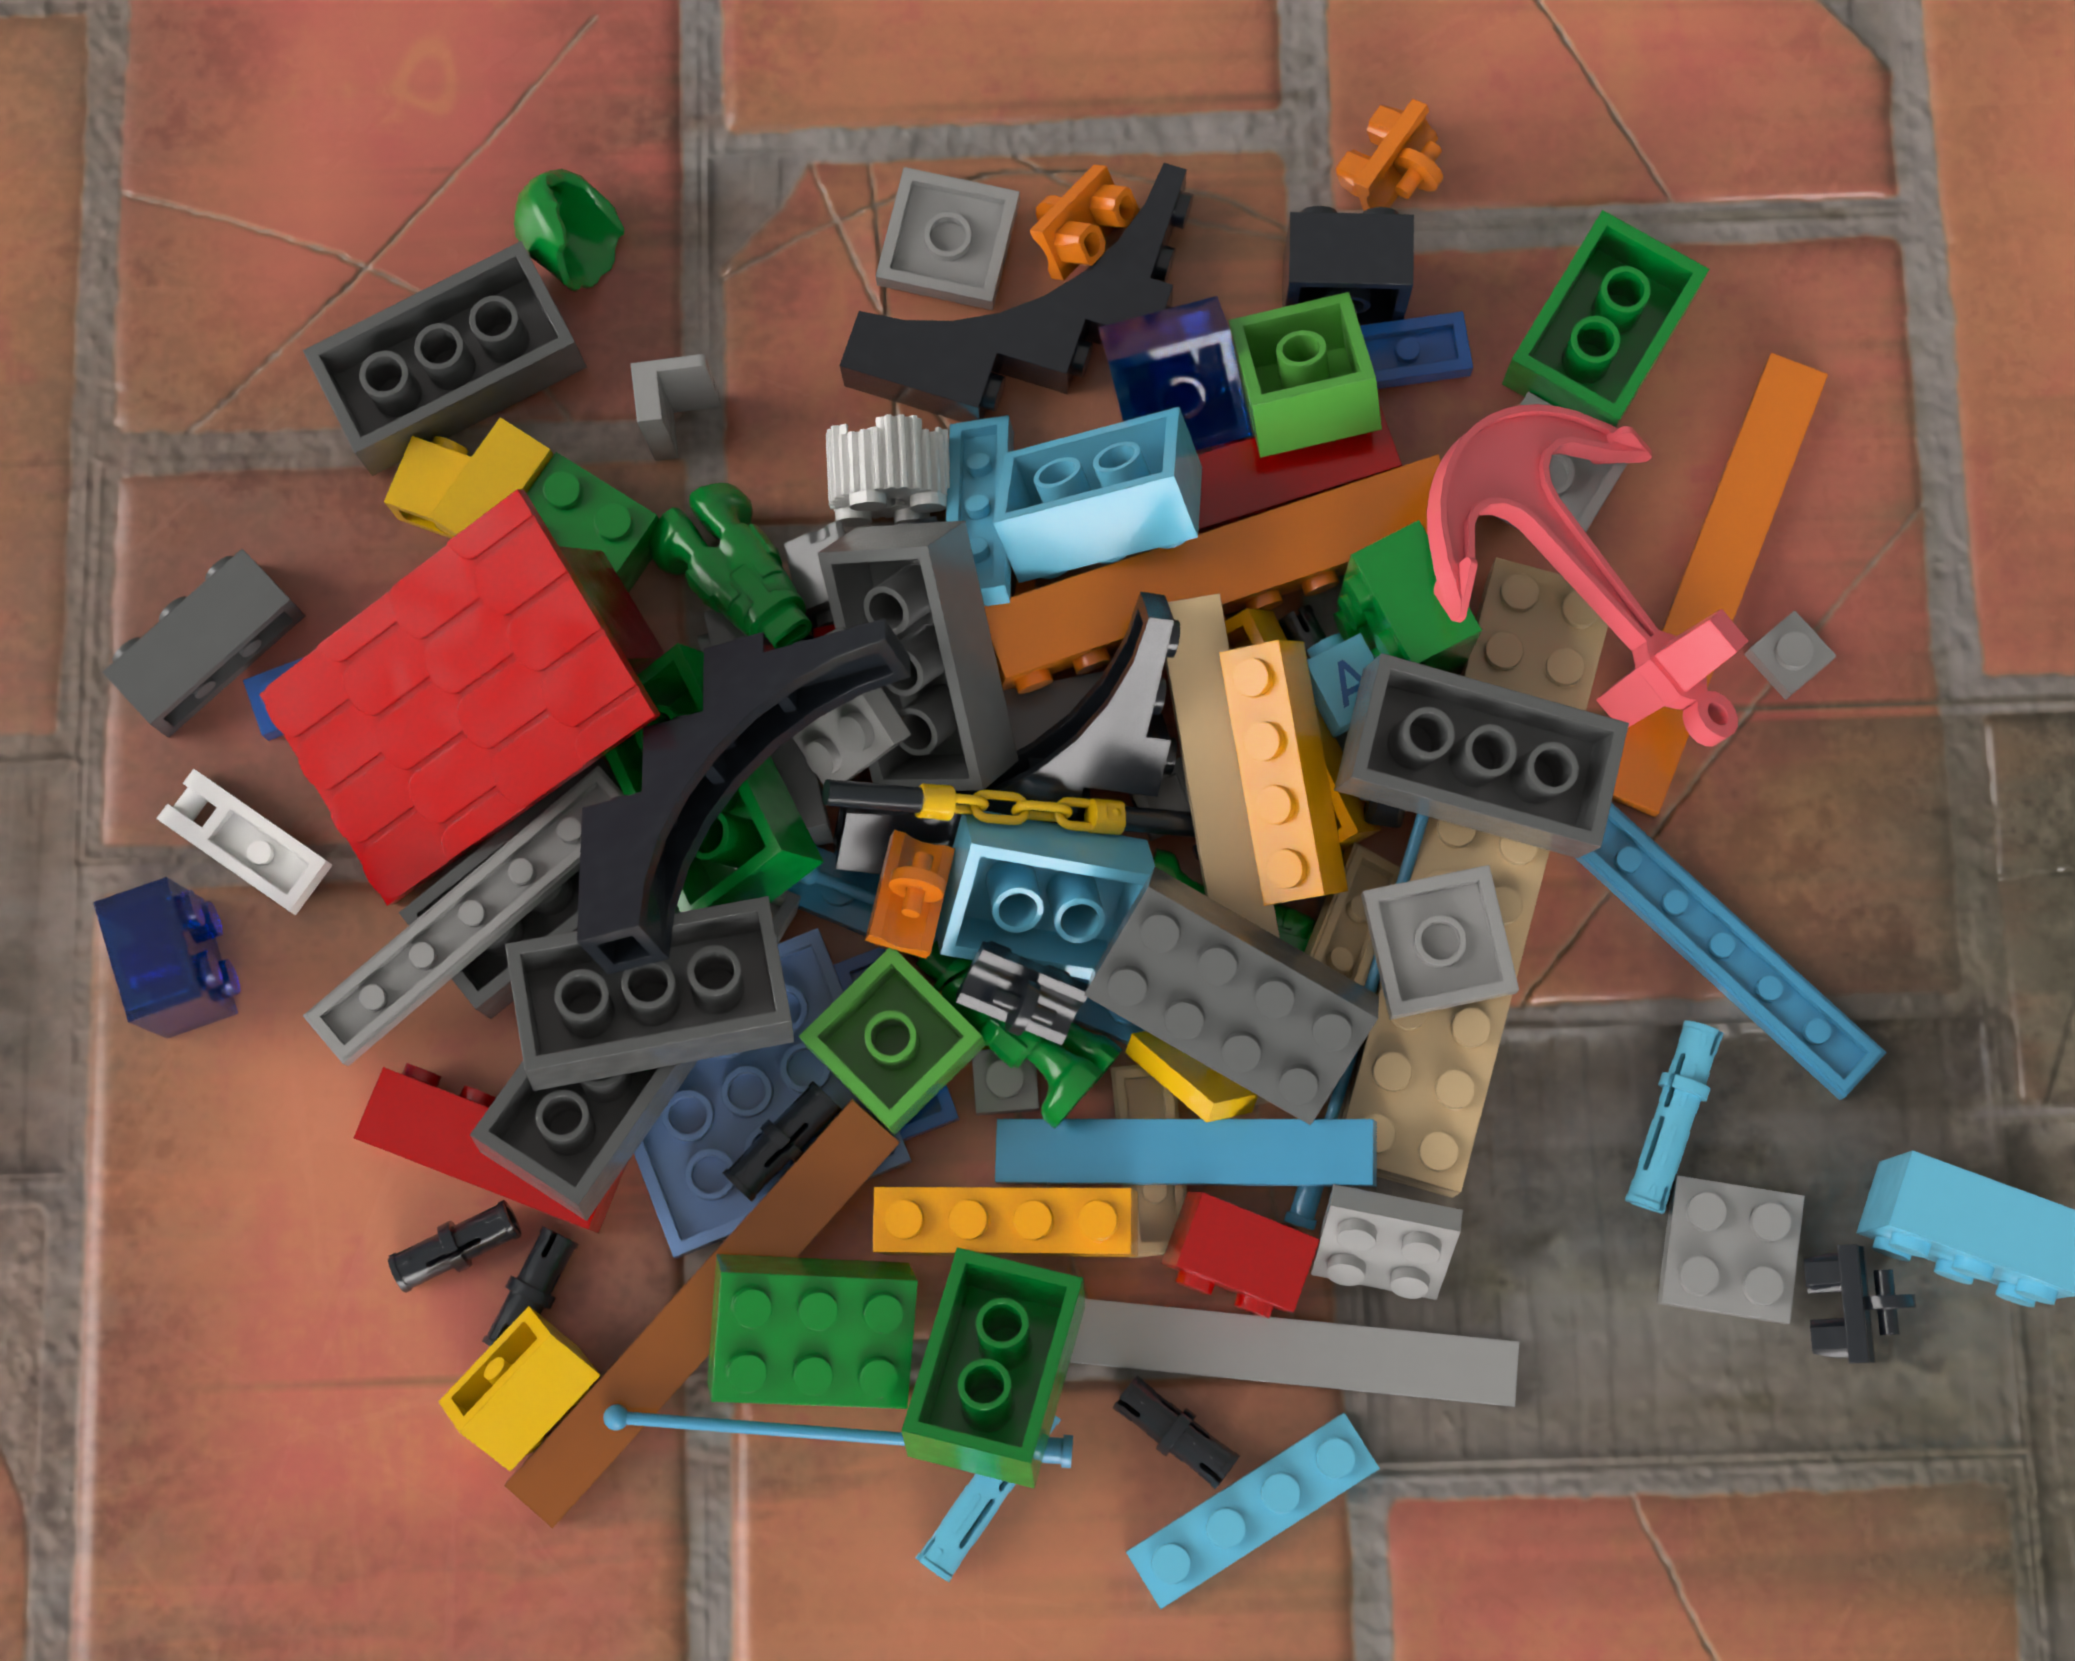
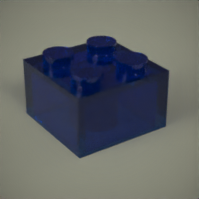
M1218 296L1098 327L1121 422L1180 407L1196 451L1253 436L1230 328Z
M164 877L93 902L129 1023L168 1039L238 1014L233 996L240 994V984L230 960H222L216 938L223 935V929L217 910L211 901L205 902L202 897L195 894L192 890H188L168 877Z

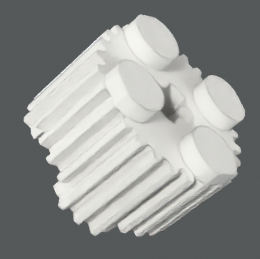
M886 414L885 416L876 417V426L860 429L859 432H848L847 424L833 425L831 429H827L828 500L830 509H834L835 521L841 520L843 526L856 527L870 524L872 517L873 519L894 517L895 525L931 517V512L946 509L947 489L950 488L948 429L936 427L935 431L929 432V429H922V419L917 418V415L907 417L904 414L898 416Z

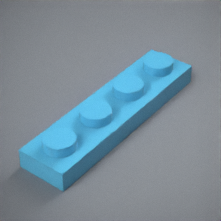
M1009 415L950 424V488L947 489L946 522L964 520L966 522L984 606L1010 603L1011 564L993 525L1003 454L1014 451V431Z
M1342 1413L1127 1550L1126 1553L1159 1608L1162 1609L1380 1468L1346 1414Z

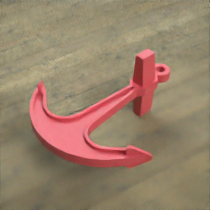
M1531 404L1509 407L1492 413L1477 422L1449 448L1435 472L1428 499L1427 534L1433 568L1437 579L1434 586V595L1451 621L1461 623L1467 616L1478 562L1475 559V523L1478 516L1493 515L1505 519L1526 536L1632 651L1635 668L1596 699L1611 718L1629 723L1628 727L1666 706L1683 710L1685 728L1689 735L1699 744L1713 747L1733 735L1738 728L1736 710L1724 695L1716 691H1708L1706 676L1736 654L1748 642V639L1723 609L1718 610L1678 636L1658 630L1560 499L1551 481L1549 465L1552 455L1563 454L1590 460L1593 464L1642 463L1652 458L1649 446L1632 427L1624 426L1618 429L1576 410L1552 405Z

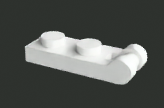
M193 769L183 782L187 786L186 790L173 807L167 803L156 819L296 915L333 865ZM207 802H210L217 808L203 827H201L194 820Z

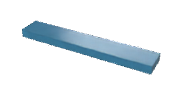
M1611 802L1601 848L1575 859L1839 1100L1845 1098L1886 1054V1051Z
M997 1119L995 1182L999 1184L1333 1186V1184L1354 1187H1377V1121L1374 1119H1315L1309 1125L1300 1119H1221L1207 1123L1203 1119H1064L1054 1129L1043 1119Z

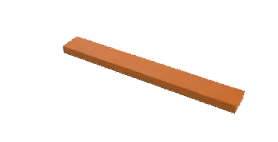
M1770 353L1661 631L1678 636L1720 609H1723L1732 621L1734 620L1828 377L1827 373ZM1714 671L1706 676L1707 688ZM1664 706L1628 727L1612 797L1613 801L1653 817L1659 814L1689 737L1683 722V710Z

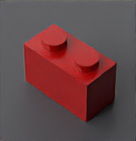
M1187 1192L1161 1264L1179 1271L1175 1280L1176 1283L1210 1296L1214 1286H1218L1237 1294L1234 1306L1270 1319L1273 1309L1294 1313L1320 1239L1204 1192Z

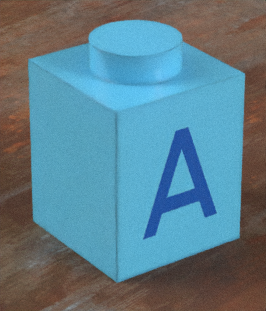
M1340 633L1321 640L1307 650L1310 656L1307 662L1315 705L1333 738L1349 730L1363 669L1374 660L1361 633L1344 641Z

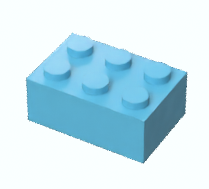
M1180 407L1003 454L993 525L1019 583L1037 578H1056L1068 570L1096 563L1111 564L1122 560L1127 555L1155 548L1170 549L1183 544L1187 540L1198 538L1202 465Z
M984 811V813L988 814H1000L995 812ZM962 814L953 845L955 852L936 929L940 955L973 960L983 941H993L1010 948L1012 953L1043 966L1052 965L1069 972L1071 977L1090 979L1092 971L1155 867L1148 841L1123 835L1072 831L1064 829L1059 824L1045 821L1026 820L1021 825L991 824L979 821L973 814Z
M1913 1150L1879 1161L1856 1232L1874 1240L1872 1246L1874 1251L1907 1262L1911 1260L1912 1255L1936 1262L1934 1272L1940 1276L1964 1284H1972L1974 1278L1998 1285L1995 1293L1998 1297L2027 1307H2034L2036 1301L2054 1305L2058 1298L2075 1296V1209Z

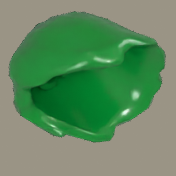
M550 170L531 179L519 193L514 218L515 237L519 242L522 241L533 260L548 270L569 290L575 292L580 288H591L598 283L602 275L612 269L615 262V248L619 238L624 235L625 229L618 217L616 208L586 179L568 170Z

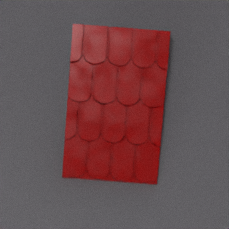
M515 490L446 542L447 545L394 584L389 592L318 644V648L271 682L259 694L265 703L271 721L285 736L298 758L303 774L317 789L330 811L335 827L351 845L362 864L367 880L380 893L387 906L400 901L661 715L637 676L664 654L654 634L604 552L601 550L558 546L525 490Z

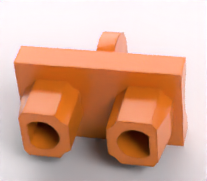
M1412 98L1405 110L1380 105L1370 118L1367 128L1370 142L1378 145L1376 151L1371 157L1354 149L1347 151L1336 166V174L1341 187L1354 196L1359 197L1364 211L1375 207L1390 208L1399 195L1409 199L1416 188L1433 192L1443 181V173L1435 163L1442 149L1436 144L1438 140L1437 133L1426 120V115L1429 112L1427 104Z
M1094 164L1062 197L1049 195L1044 198L1036 207L1035 214L1038 222L1029 231L1047 256L1049 263L1048 272L1051 279L1065 281L1080 264L1092 266L1104 254L1105 238L1115 227L1127 229L1140 209L1131 188L1115 185L1108 167L1105 165Z
M897 830L893 831L889 839L865 941L886 950L888 948L897 950L903 955L908 953L927 959L932 951L955 848L921 842L906 833Z

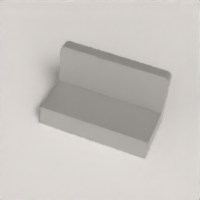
M703 354L631 363L637 423L655 461L679 458L674 420L675 412L720 406L719 392L706 356Z

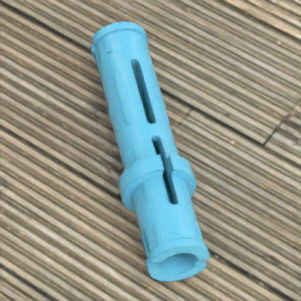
M1684 1020L1679 1043L1669 1071L1662 1072L1658 1086L1663 1089L1639 1158L1634 1179H1632L1628 1194L1625 1197V1201L1661 1214L1665 1213L1670 1190L1690 1135L1695 1114H1697L1700 1102L1707 1101L1711 1088L1706 1084L1714 1057L1724 1035L1723 1032L1716 1028L1690 1020Z
M1056 1415L1054 1417L1051 1432L1054 1430L1056 1425H1058L1061 1421V1419ZM975 1474L941 1521L940 1526L931 1539L928 1540L915 1558L936 1575L950 1582L968 1551L974 1546L998 1511L999 1506L1016 1484Z

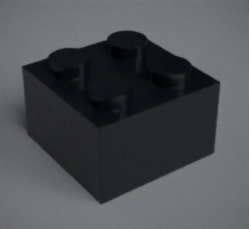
M1311 206L1303 209L1301 212H1290L1283 255L1282 307L1349 292L1360 326L1404 319L1414 280V215L1399 214L1398 211L1387 207L1370 208L1363 213H1338L1337 210L1328 206Z

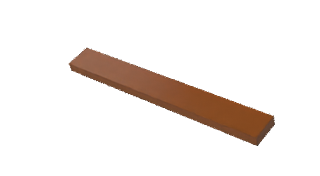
M852 1098L803 1152L801 1157L792 1164L589 1389L584 1397L515 1471L504 1486L553 1529L644 1428V1426L626 1425L621 1430H611L603 1421L605 1410L611 1405L619 1404L624 1406L628 1412L656 1414L709 1355L716 1254L797 1258L898 1146L900 1140Z

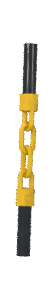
M826 779L822 791L824 805L915 813V816L918 818L949 821L954 813L973 814L979 821L991 824L1021 825L1026 820L1057 822L1064 829L1119 836L1123 831L1195 837L1191 812L1125 806V803L1119 800L1066 797L1056 803L1026 800L1019 793L1008 791L979 790L973 795L956 794L952 785L922 783L919 787L834 779ZM987 799L1016 802L1011 809L1013 816L984 813L989 806ZM1071 807L1085 808L1084 822L1068 820L1073 813Z

